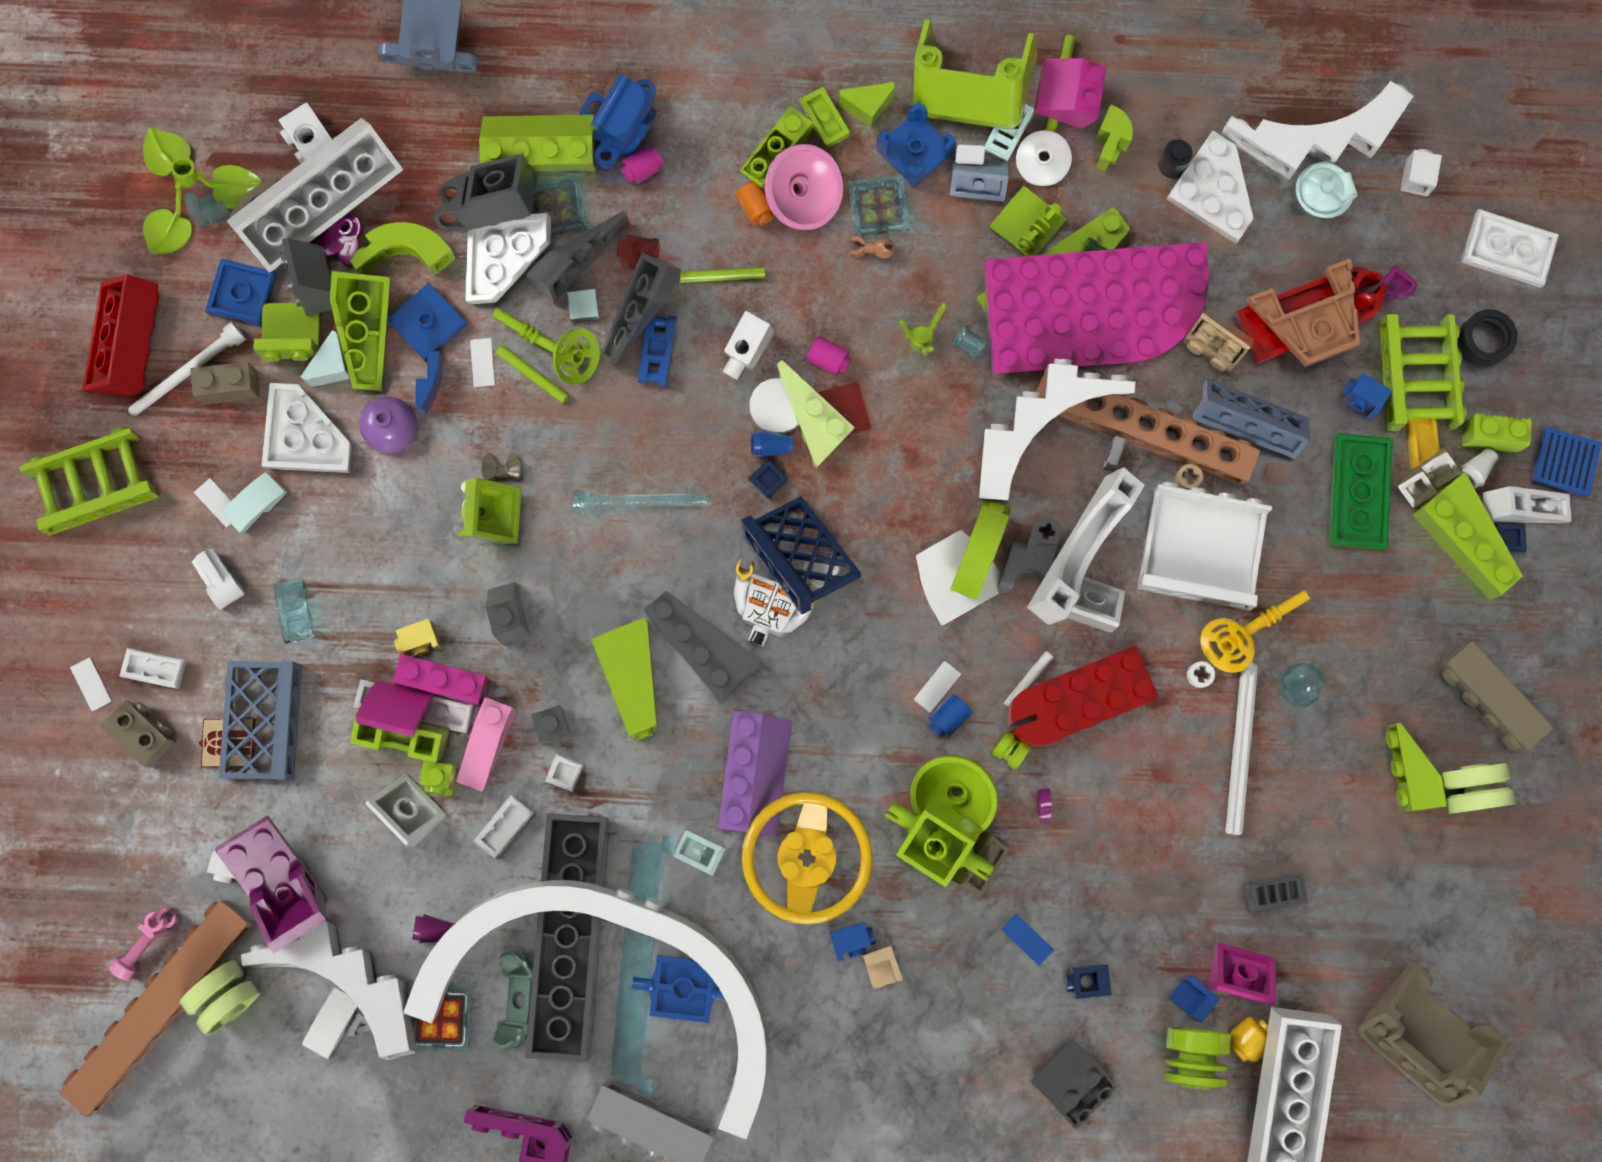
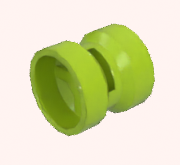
M1006 730L991 754L998 759L1003 758L1007 761L1008 766L1016 770L1032 746L1019 742L1015 739L1013 733ZM1016 747L1013 753L1009 755L1012 749Z

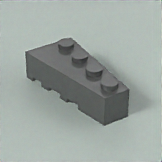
M667 591L644 608L649 619L718 703L763 667V661Z

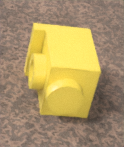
M429 618L395 630L398 639H395L394 643L399 655H412L415 658L429 653V648L431 647L437 651L443 649L434 622Z

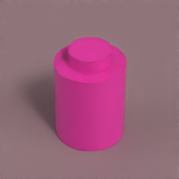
M819 335L814 341L806 360L837 376L839 372H846L852 358L848 357L849 350Z

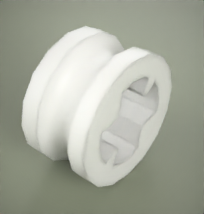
M1200 661L1194 663L1187 671L1189 683L1197 688L1209 686L1215 678L1214 668L1207 662ZM1199 667H1203L1204 673L1208 674L1207 679H1202L1203 683L1198 682V677L1194 675V670H1200Z

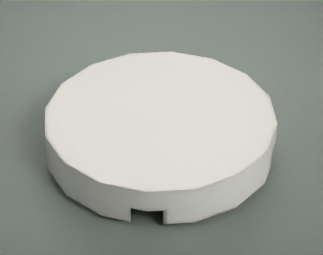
M772 378L760 383L753 391L749 401L750 415L754 423L762 430L779 434L789 433L799 425L795 419L789 403L790 399L785 386L782 385L781 379Z

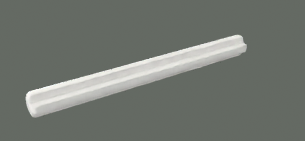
M1251 663L1245 670L1240 672L1225 829L1226 833L1230 835H1241L1243 833L1258 665L1255 663Z

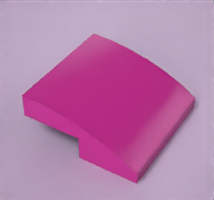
M377 680L370 688L357 712L356 723L414 737L420 721L424 720L434 694Z

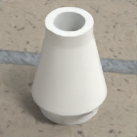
M1485 448L1480 454L1460 467L1461 472L1467 474L1474 489L1484 485L1494 464L1498 460V455L1492 449Z

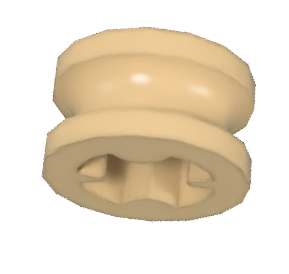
M1194 464L1182 466L1175 476V483L1180 485L1179 488L1186 490L1194 487L1197 488L1203 480L1201 469ZM1190 471L1191 476L1195 477L1196 481L1193 480L1191 484H1187V479L1182 478V474L1185 475Z

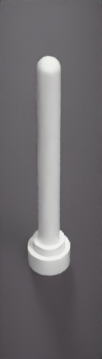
M231 321L222 328L223 332L218 340L132 404L128 409L129 414L132 416L139 415L190 376V368L203 366L228 346H239L246 340L245 336Z

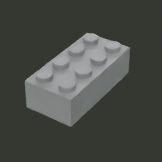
M608 1080L601 1086L586 1119L592 1123L591 1128L605 1135L609 1131L620 1136L619 1141L632 1148H635L637 1144L647 1148L646 1154L660 1161H663L664 1157L674 1162H703L716 1132L705 1125Z

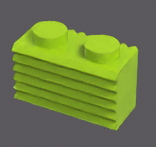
M1477 412L1463 423L1462 447L1489 448L1495 451L1519 453L1530 446L1532 421L1530 418L1525 420L1524 417L1521 419L1516 417L1514 419L1512 416L1508 418L1507 416L1502 417L1499 415L1497 417L1495 414L1493 416L1490 414L1485 415L1484 413L1480 415Z

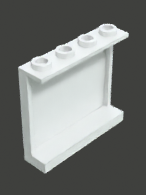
M1172 482L1159 484L1153 490L1137 589L1247 611L1255 608L1258 595L1254 594L1267 514L1272 510V506L1264 505V501L1260 499L1249 498L1247 501L1236 499L1235 495L1229 493H1219L1217 496L1207 494L1208 491L1203 488L1194 487L1186 490L1179 488L1180 485Z

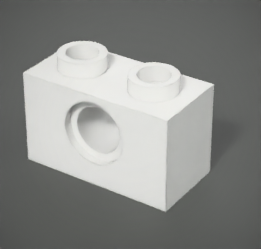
M307 102L279 119L284 128L280 131V134L288 146L292 144L296 146L298 152L295 153V156L300 164L332 140ZM309 136L314 137L311 142L303 143L305 138Z

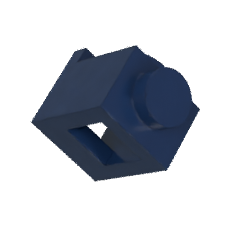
M1106 964L1070 967V974H1065L1067 993L1072 992V998L1079 999L1112 995L1109 967ZM1085 975L1090 978V984L1087 987H1083L1080 982L1081 978Z

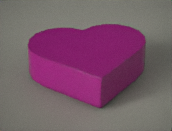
M1396 265L1389 270L1379 286L1384 283L1387 284L1384 294L1385 300H1393L1396 297L1408 298L1417 288L1413 277Z
M1038 789L1036 793L1039 822L1051 823L1050 789Z

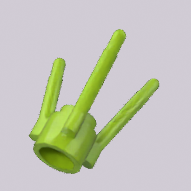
M945 302L941 304L928 327L918 326L911 331L904 319L899 321L905 333L904 337L910 339L911 347L917 352H922L924 356L934 351V347L931 346L933 332L947 307Z

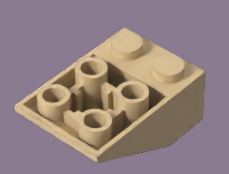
M1208 307L1183 340L1192 353L1204 356L1210 361L1213 368L1220 372L1225 371L1228 374L1247 353L1254 341Z

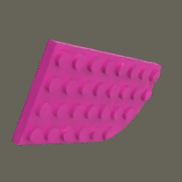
M1207 242L983 260L992 374L1045 370L1048 364H1054V359L1072 360V365L1078 367L1137 362L1156 357L1173 348L1195 325L1206 301L1209 285Z

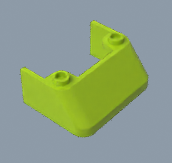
M925 19L915 55L913 104L915 105L919 101L927 109L928 118L1001 129H1012L1019 125L1022 120L1038 56L1034 34L1028 33L1022 59L1010 57L1002 60L997 66L995 76L941 69L943 56L941 51L935 47L936 38L931 20Z

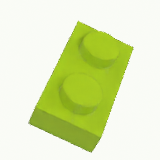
M824 87L799 99V105L806 117L813 122V128L825 149L850 137L849 129Z

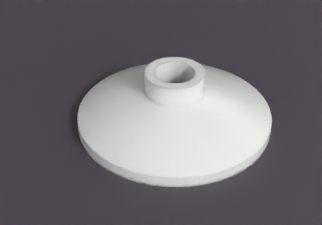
M1047 130L1037 131L1028 135L1019 145L1016 154V164L1021 176L1027 182L1041 187L1051 186L1061 181L1067 175L1072 161L1071 149L1066 140L1059 134ZM1047 152L1050 158L1047 161H1041L1039 154Z

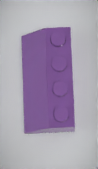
M733 711L719 830L747 833L756 816L770 803L782 797L792 721L764 714ZM780 812L775 814L764 825L759 835L777 837Z

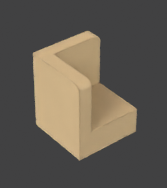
M890 945L862 955L873 988L876 989L903 980Z

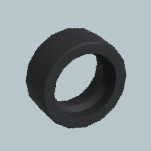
M1486 309L1476 312L1462 325L1459 331L1458 345L1461 353L1468 361L1479 366H1491L1501 362L1513 352L1517 344V329L1514 322L1506 314L1498 310ZM1489 323L1500 331L1503 338V345L1500 350L1495 353H1486L1476 346L1472 338V331L1477 324Z

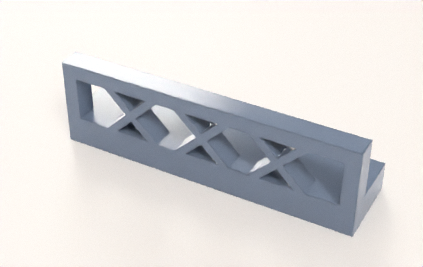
M1208 378L1203 383V399L1193 412V420L1294 459L1310 441L1308 417ZM1212 392L1218 393L1222 398L1212 395ZM1239 402L1245 404L1248 408L1243 407ZM1290 422L1299 425V428L1294 427Z

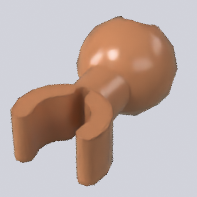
M859 236L851 237L853 244H860L862 246L858 250L850 251L853 258H860L865 253H874L878 258L888 259L894 253L895 245L887 237L878 238L875 242H865Z

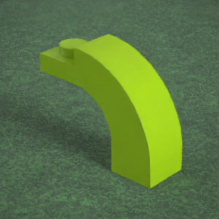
M396 222L379 226L365 234L370 245L358 249L350 263L358 274L367 275L386 259L395 255L405 254L419 259L435 276L456 258L443 239L430 229L414 223Z
M984 498L950 588L951 591L975 600L978 599L1006 528L1011 511L1010 507Z

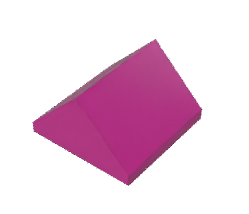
M1217 943L1207 988L1264 1004L1275 1005V958Z

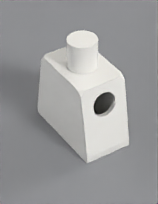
M745 310L724 350V353L730 359L722 372L737 380L744 367L752 370L775 333L772 326ZM745 346L749 347L747 353H739L741 348Z

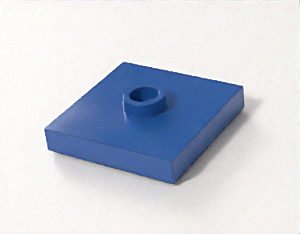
M427 283L387 318L388 323L425 362L427 361V351H439L468 325L430 283Z

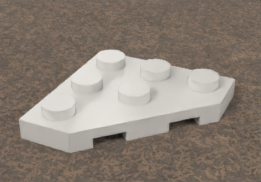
M1212 131L1166 200L1237 244L1254 218L1237 147L1234 143Z
M531 214V216L520 220L515 219L499 223L495 226H486L468 231L466 302L469 304L493 303L502 297L550 245L551 216L549 214Z
M270 383L262 467L264 469L350 473L352 444L298 384Z

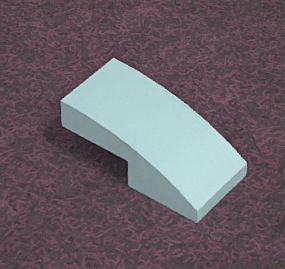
M264 472L243 489L221 513L239 533H243L249 529L263 512H269L287 491L269 472Z

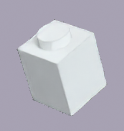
M1428 149L1414 150L1406 159L1400 191L1428 196L1437 186L1442 155L1433 154Z

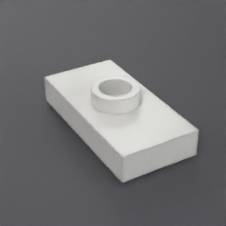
M127 648L120 677L179 689L186 661Z
M510 795L473 841L494 859L498 860L535 813L513 795Z

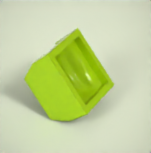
M480 478L464 481L461 484L462 492L467 493L462 503L461 512L464 530L459 531L458 536L490 539V542L497 544H518L522 487Z

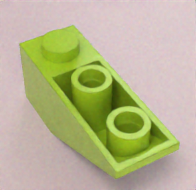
M790 106L739 172L762 188L765 185L768 168L774 158L788 147L805 144L813 134V122Z
M1401 723L1389 725L1386 732V742L1388 747L1392 748L1393 760L1391 761V770L1393 776L1397 777L1399 789L1396 791V798L1403 812L1446 807L1447 803L1441 775Z

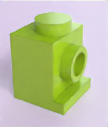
M423 761L419 782L420 785L424 786L423 792L453 796L458 767Z

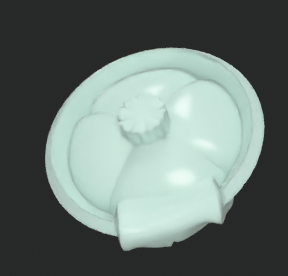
M1319 162L1308 166L1301 172L1296 182V196L1299 203L1307 212L1320 218H1332L1344 213L1351 205L1353 199L1358 196L1351 173L1346 172L1333 163Z

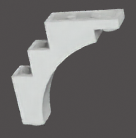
M1390 81L1384 90L1365 107L1336 121L1316 125H1288L1263 119L1255 131L1246 121L1231 116L1220 135L1290 180L1306 155L1311 156L1318 162L1334 164L1347 144L1371 158L1414 95L1409 93L1404 86Z

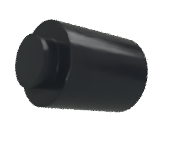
M1180 139L1169 142L1158 163L1160 172L1167 178L1180 177L1192 158L1193 151L1191 146L1186 141Z

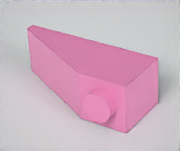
M484 698L470 734L456 780L457 783L481 792L485 791L517 712L514 708L492 699Z

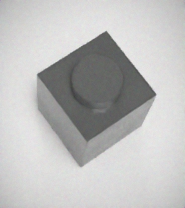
M560 705L531 714L539 742L542 745L572 737L564 709Z

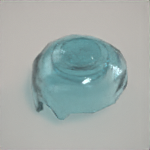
M1297 663L1288 666L1280 674L1277 684L1278 694L1281 700L1289 706L1306 708L1319 700V693L1321 688L1325 686V680L1321 670L1313 664Z

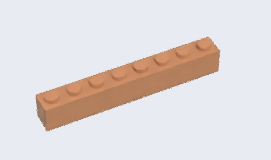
M229 900L215 901L207 908L204 913L206 918L199 926H193L184 937L186 942L179 950H173L164 961L166 966L159 974H153L144 985L146 990L139 998H133L124 1009L126 1014L119 1022H113L104 1033L106 1038L99 1046L95 1045L84 1057L86 1062L79 1070L75 1069L64 1080L63 1084L66 1086L59 1094L84 1116L95 1115L102 1109L184 1010L179 1004L180 999L201 979L217 969L255 924L253 920Z

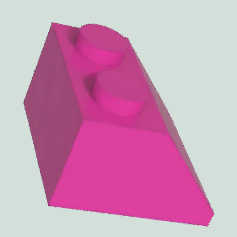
M1084 58L1042 60L1034 112L1080 129L1096 121L1099 118L1107 67Z

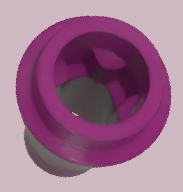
M423 914V917L416 916L412 940L420 941L419 944L439 942L454 923Z

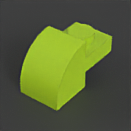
M1111 104L1096 137V140L1106 144L1095 168L1105 172L1109 163H1116L1121 150L1127 151L1133 136L1132 123L1127 114Z

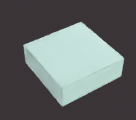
M595 289L567 292L571 322L599 319Z

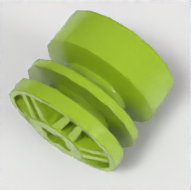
M1167 1027L1166 1048L1179 1052V1058L1165 1059V1065L1178 1067V1072H1164V1080L1176 1083L1181 1087L1211 1090L1217 1087H1228L1229 1079L1215 1076V1071H1229V1066L1216 1062V1056L1230 1054L1231 1034L1201 1029Z

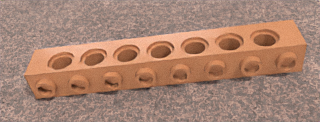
M1047 367L1036 392H1040V398H1045ZM1121 394L1092 398L1099 403L1098 409L1088 407L1085 400L1059 414V416L1110 436L1124 438L1130 444L1181 464L1197 465L1202 472L1240 487L1249 482L1261 451L1254 448V445L1249 441L1242 439L1233 440L1228 438L1227 434L1221 430L1211 429L1210 431L1200 427L1201 424L1195 420L1187 418L1182 420L1175 417L1174 413L1167 409L1158 408L1157 410L1147 406V402L1139 398L1129 399L1121 396ZM1113 409H1121L1125 413L1126 418L1122 420L1117 419L1113 415ZM1139 420H1148L1152 425V429H1143L1140 426ZM1166 430H1174L1178 434V440L1169 439L1166 435ZM1193 440L1203 442L1205 451L1195 449ZM1220 450L1229 452L1232 460L1230 462L1224 461L1220 457Z

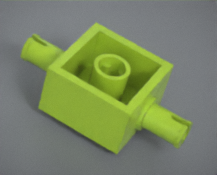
M934 797L931 798L922 814L918 813V815H915L894 801L885 815L886 818L907 830L906 834L908 836L896 856L944 887L948 886L959 868L965 867L986 881L995 867L994 864L973 852L974 848L972 847L976 843L982 828Z

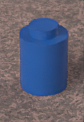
M951 693L928 717V720L931 722L928 727L939 738L943 736L950 738L973 714V711L962 699Z

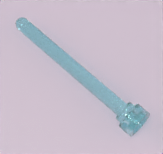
M573 490L574 513H586V510H591L592 507L709 505L711 503V497L708 494L591 495V493H586L585 490Z

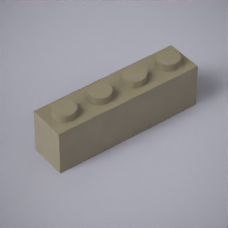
M1473 640L1462 644L1438 666L1443 672V678L1463 693V700L1469 706L1476 707L1483 715L1484 723L1501 734L1503 743L1510 750L1517 753L1530 751L1553 729V726Z

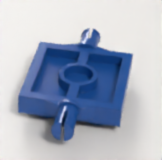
M657 955L656 967L651 979L633 976L632 982L644 983V985L632 984V990L649 991L651 998L649 1016L709 1023L710 1010L715 999L725 1000L711 976L693 959Z

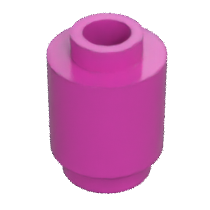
M653 145L648 148L644 146L622 161L624 167L621 168V172L629 183L633 181L638 185L660 170L659 167L664 162Z

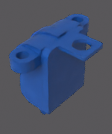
M619 74L606 98L596 92H591L580 110V115H590L589 108L594 102L602 103L591 122L595 139L601 142L595 152L596 163L601 168L610 169L616 165L621 155L625 157L632 155L640 141L649 132L652 121L657 113V110L652 107L656 90L650 80L641 79L635 83L628 77ZM603 153H610L611 159L604 161L601 159Z

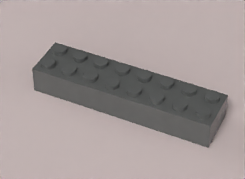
M547 813L541 881H579L604 887L609 818ZM573 911L538 912L525 1058L587 1062L590 1059L601 918Z

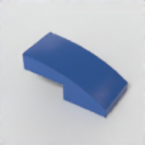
M427 351V379H416L415 407L420 414H427L440 387L444 358L439 351Z

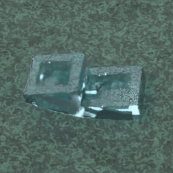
M298 578L274 584L277 613L284 643L289 644L314 638L312 615L308 608L304 580Z

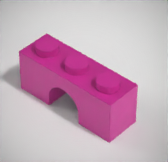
M400 654L393 678V683L396 685L441 695L481 707L491 681L485 675Z

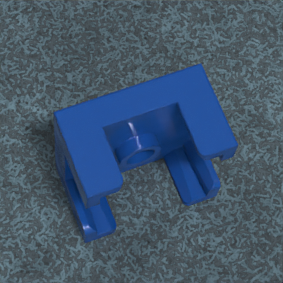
M919 101L909 109L907 119L892 133L889 134V130L886 129L878 136L876 150L913 188L954 154L957 142L949 132H946L945 137H943L927 121L928 111Z

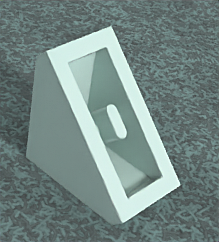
M333 330L301 375V378L310 387L349 379L339 336Z
M685 830L673 857L714 877L727 850Z

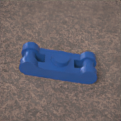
M657 313L646 326L638 383L647 384L648 381L657 383V386H667L677 327V316L659 317ZM656 328L666 329L665 334L655 333ZM650 363L660 364L659 372L649 370Z

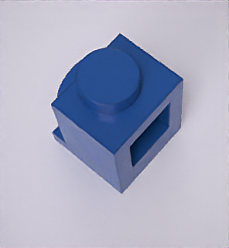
M1362 373L1356 380L1351 378L1342 392L1346 394L1343 399L1347 400L1353 409L1368 413L1365 418L1370 421L1380 412L1392 390Z
M865 922L830 932L838 962L844 960L843 954L845 953L849 954V958L867 953L865 947L876 944L872 927L866 928Z

